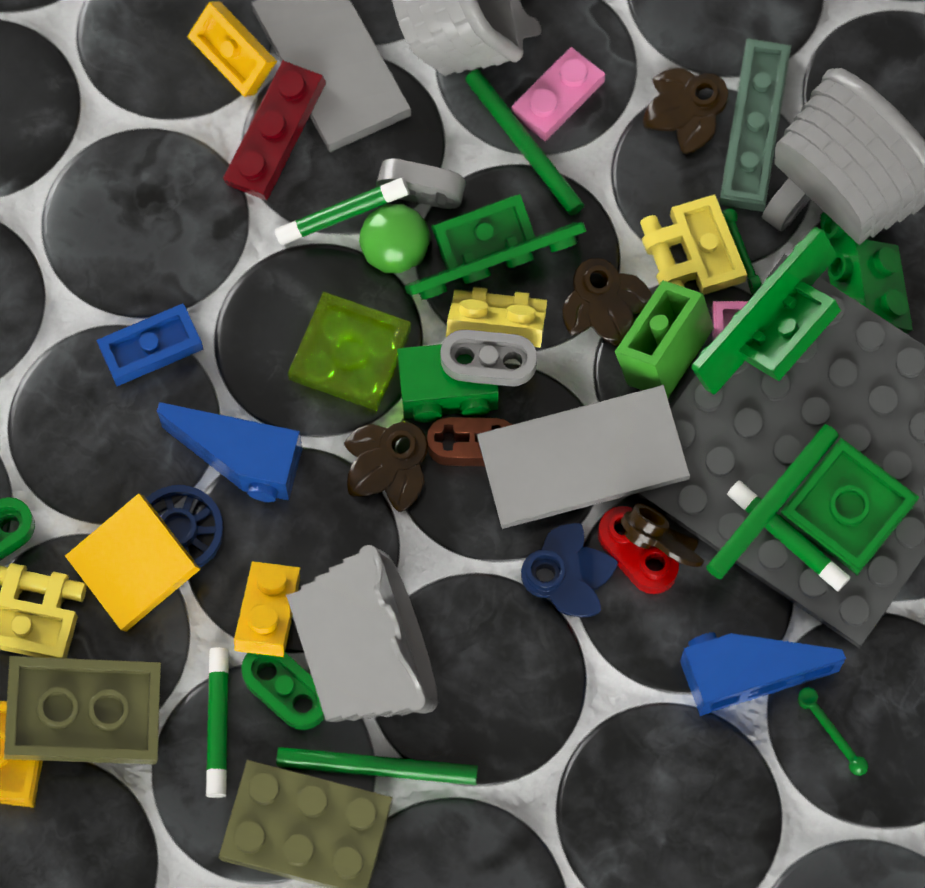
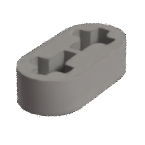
M386 159L382 162L376 183L377 187L403 177L408 186L409 195L399 199L445 209H453L460 206L466 181L458 173L401 159Z
M788 178L768 203L763 212L762 219L782 232L810 201V198Z

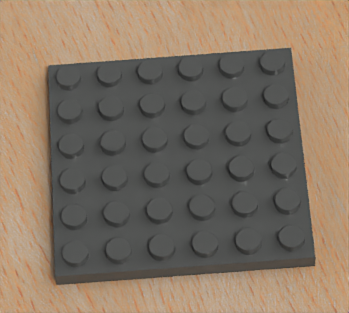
M784 254L782 256V258L776 264V266L768 275V277L772 275L777 270V268L785 261V259L788 257L787 255ZM819 277L812 287L835 299L841 309L840 313L780 381L775 380L745 361L722 388L713 395L705 390L695 375L671 408L690 479L636 493L635 495L649 505L658 508L665 516L719 552L749 515L727 495L731 487L740 480L758 497L763 499L821 427L825 424L833 427L838 432L839 438L778 510L777 513L779 515L781 510L840 438L844 439L919 496L918 502L858 576L800 532L851 577L839 592L832 588L765 528H763L735 564L860 649L925 557V345Z

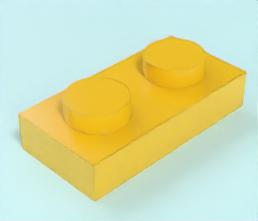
M220 1L207 4L187 36L243 96H254L277 62Z
M252 561L234 637L235 651L284 657L292 620V612L286 595L298 591L300 567Z

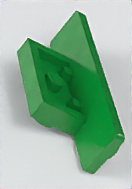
M521 194L431 225L446 270L405 284L404 287L407 294L414 295L419 293L421 300L440 295L448 291L445 283L463 277L464 283L469 284L490 276L489 267L506 261L507 267L512 268L534 260L532 251L549 245L552 253L577 244L575 236L586 232L584 222L572 223L535 237Z
M822 212L820 214L821 230L825 232L836 252L835 260L828 267L830 284L906 334L913 331L898 245L867 239L858 245L825 212Z
M814 227L803 240L797 243L785 261L772 275L765 279L761 288L741 310L734 314L729 324L713 342L702 350L698 359L692 364V370L706 391L713 395L716 394L745 361L775 380L780 381L840 313L841 309L835 299L812 287L814 282L836 258V252L823 230Z

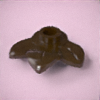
M671 68L655 76L652 81L660 95L655 97L647 106L643 118L644 127L658 131L677 130L678 142L683 154H689L698 150L714 136L716 132V116L728 104L729 90L726 83L715 74L703 73L695 76L683 68ZM706 88L713 90V95L709 99H698V94L701 90Z
M591 258L581 263L574 273V291L563 304L562 317L566 329L571 336L578 335L592 327L603 340L618 347L633 325V314H640L652 294L646 284L637 276L618 273L615 266L605 259ZM592 273H599L604 277L605 285L603 288L592 286L590 283V275Z
M408 422L395 423L389 428L369 424L353 431L344 442L347 450L358 457L352 463L348 472V493L354 497H364L379 494L385 490L391 504L398 512L408 509L416 501L425 483L423 470L420 465L426 457L428 442L424 432L416 425ZM403 437L409 438V450L403 454H398L395 450L396 442Z
M636 503L632 511L626 512L622 517L621 524L626 530L625 536L633 544L645 549H649L651 546L657 547L667 556L687 566L700 567L704 563V560L694 552L699 541L669 528V523L662 511L655 506Z

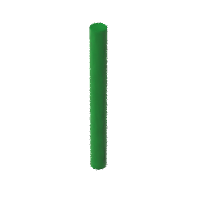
M476 69L469 73L465 78L466 83L570 216L577 214L584 207L582 200L482 72Z
M826 424L821 427L709 562L706 568L711 575L718 579H722L830 449L839 438L838 432L833 427Z
M279 747L277 752V767L476 785L478 765Z

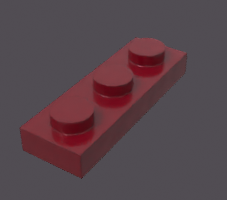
M282 60L223 177L228 186L265 201L268 200L326 85L323 75Z

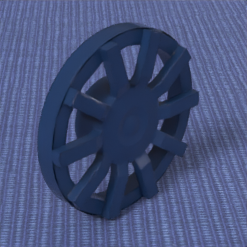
M172 485L161 488L146 498L152 506L161 499L165 500L168 511L162 515L158 513V515L189 555L188 547L191 545L203 552L201 556L194 559L199 568L211 559H214L222 543L224 526L220 510L210 496L191 486ZM171 496H187L183 508H175ZM194 499H197L207 507L193 516L190 510ZM211 513L213 514L215 526H197L198 522ZM197 535H214V538L208 547L197 539Z

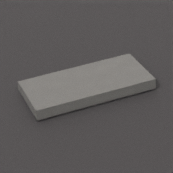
M256 0L251 2L252 10L280 62L284 60L323 75L326 85L310 117L329 152L411 116L410 106L350 0Z
M664 385L477 434L502 529L690 479Z

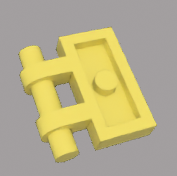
M715 194L671 207L670 217L674 225L661 228L656 215L645 217L640 221L645 235L642 238V242L647 254L653 255L659 272L656 278L659 285L664 280L685 287L684 283L696 280L700 293L705 295L746 282L747 272ZM681 243L688 261L676 264L670 247Z
M473 287V291L454 289L453 303H451L447 318L446 337L458 330L516 334L527 338L534 347L541 348L547 300L529 298V293L515 292V296L487 293L488 288Z
M10 563L8 567L0 566V585L2 586L0 591V650L32 657L67 659L78 616L75 611L61 609V605L65 599L83 602L87 589L86 583L69 580L68 574L53 572L51 576L27 571V566ZM23 590L44 594L42 604L18 600Z

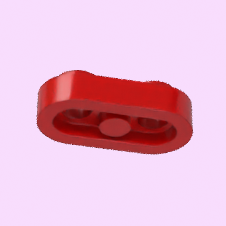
M618 506L610 509L603 515L599 523L598 540L603 550L617 560V566L639 590L648 594H659L670 589L676 581L679 562L667 556L657 547L641 548L628 540L625 535L618 534L614 527L621 523L624 514L632 511V508ZM650 559H658L662 562L663 569L651 571L646 566V562Z

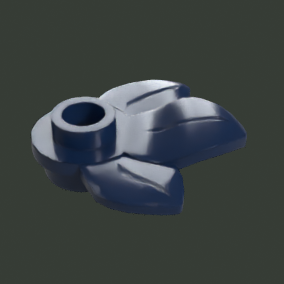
M565 524L549 532L542 550L531 553L524 560L521 568V580L524 587L531 594L541 598H550L554 606L561 613L573 617H591L601 612V604L594 590L600 588L612 577L618 562L602 551L583 547L584 530L582 524ZM543 568L549 569L553 572L554 578L551 581L543 582L537 578V571Z

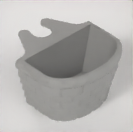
M392 0L400 29L412 52L444 76L454 72L461 73L467 69L472 71L479 67L486 68L493 64L498 66L509 60L517 62L523 56V39L541 34L539 22L524 11L520 0Z
M843 68L827 70L822 77L821 84L812 91L810 100L802 106L801 113L794 118L793 123L784 131V136L776 143L774 164L860 245L869 236L875 237L883 228L885 230L889 229L896 221L902 222L910 213L914 215L925 206V139L900 111L868 83Z
M372 545L363 546L359 554L343 559L344 563L329 568L330 572L316 576V581L300 586V591L286 595L326 721L340 722L345 719L356 721L362 718L390 717L396 714L403 716L412 712L429 713L435 710L438 705V691L426 645L404 583L388 554Z

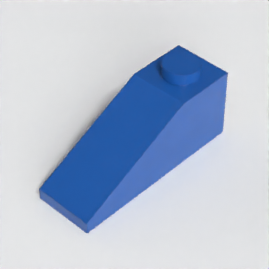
M159 402L157 413L162 428L239 489L248 492L247 494L251 498L263 502H275L276 498L289 501L303 449L300 431Z
M711 632L688 642L689 647L683 650L680 663L699 715L702 716L840 671L846 658L842 649L733 633L717 638L716 633Z

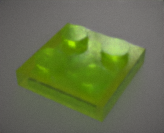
M323 292L288 371L289 380L377 411L398 362L397 349L404 348L411 331V322Z

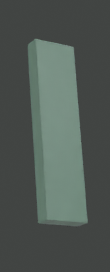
M746 39L719 205L760 212L765 210L791 45Z

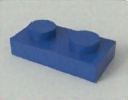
M184 303L96 340L116 386H120L204 350L202 341Z

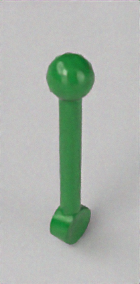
M726 208L722 213L747 272L750 292L754 295L762 283L754 271L736 225L738 215L735 210Z
M810 687L803 688L797 698L798 704L802 708L812 711L849 761L850 772L857 776L864 775L868 771L867 760L855 754L817 703V692Z

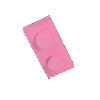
M570 47L511 106V111L524 126L546 142L604 83L605 73Z

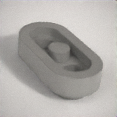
M458 330L445 338L440 351L441 365L445 373L449 377L463 382L519 386L528 382L533 377L537 366V352L534 345L527 338L516 334ZM468 354L473 358V361L469 364H460L456 358L459 355ZM509 359H516L521 363V366L517 369H509L504 363Z

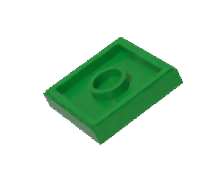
M840 438L781 510L780 516L858 576L915 506L920 497L844 439Z

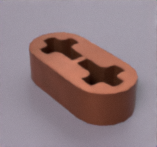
M441 418L434 422L428 430V453L434 461L441 465L485 466L477 434L512 424L499 418ZM444 433H453L454 440L458 442L454 443L453 450L446 451L443 450L441 442L435 441L443 440Z

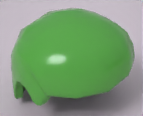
M384 204L371 212L364 220L360 230L359 245L370 265L383 273H403L419 265L424 260L431 236L427 223L418 211L404 204Z

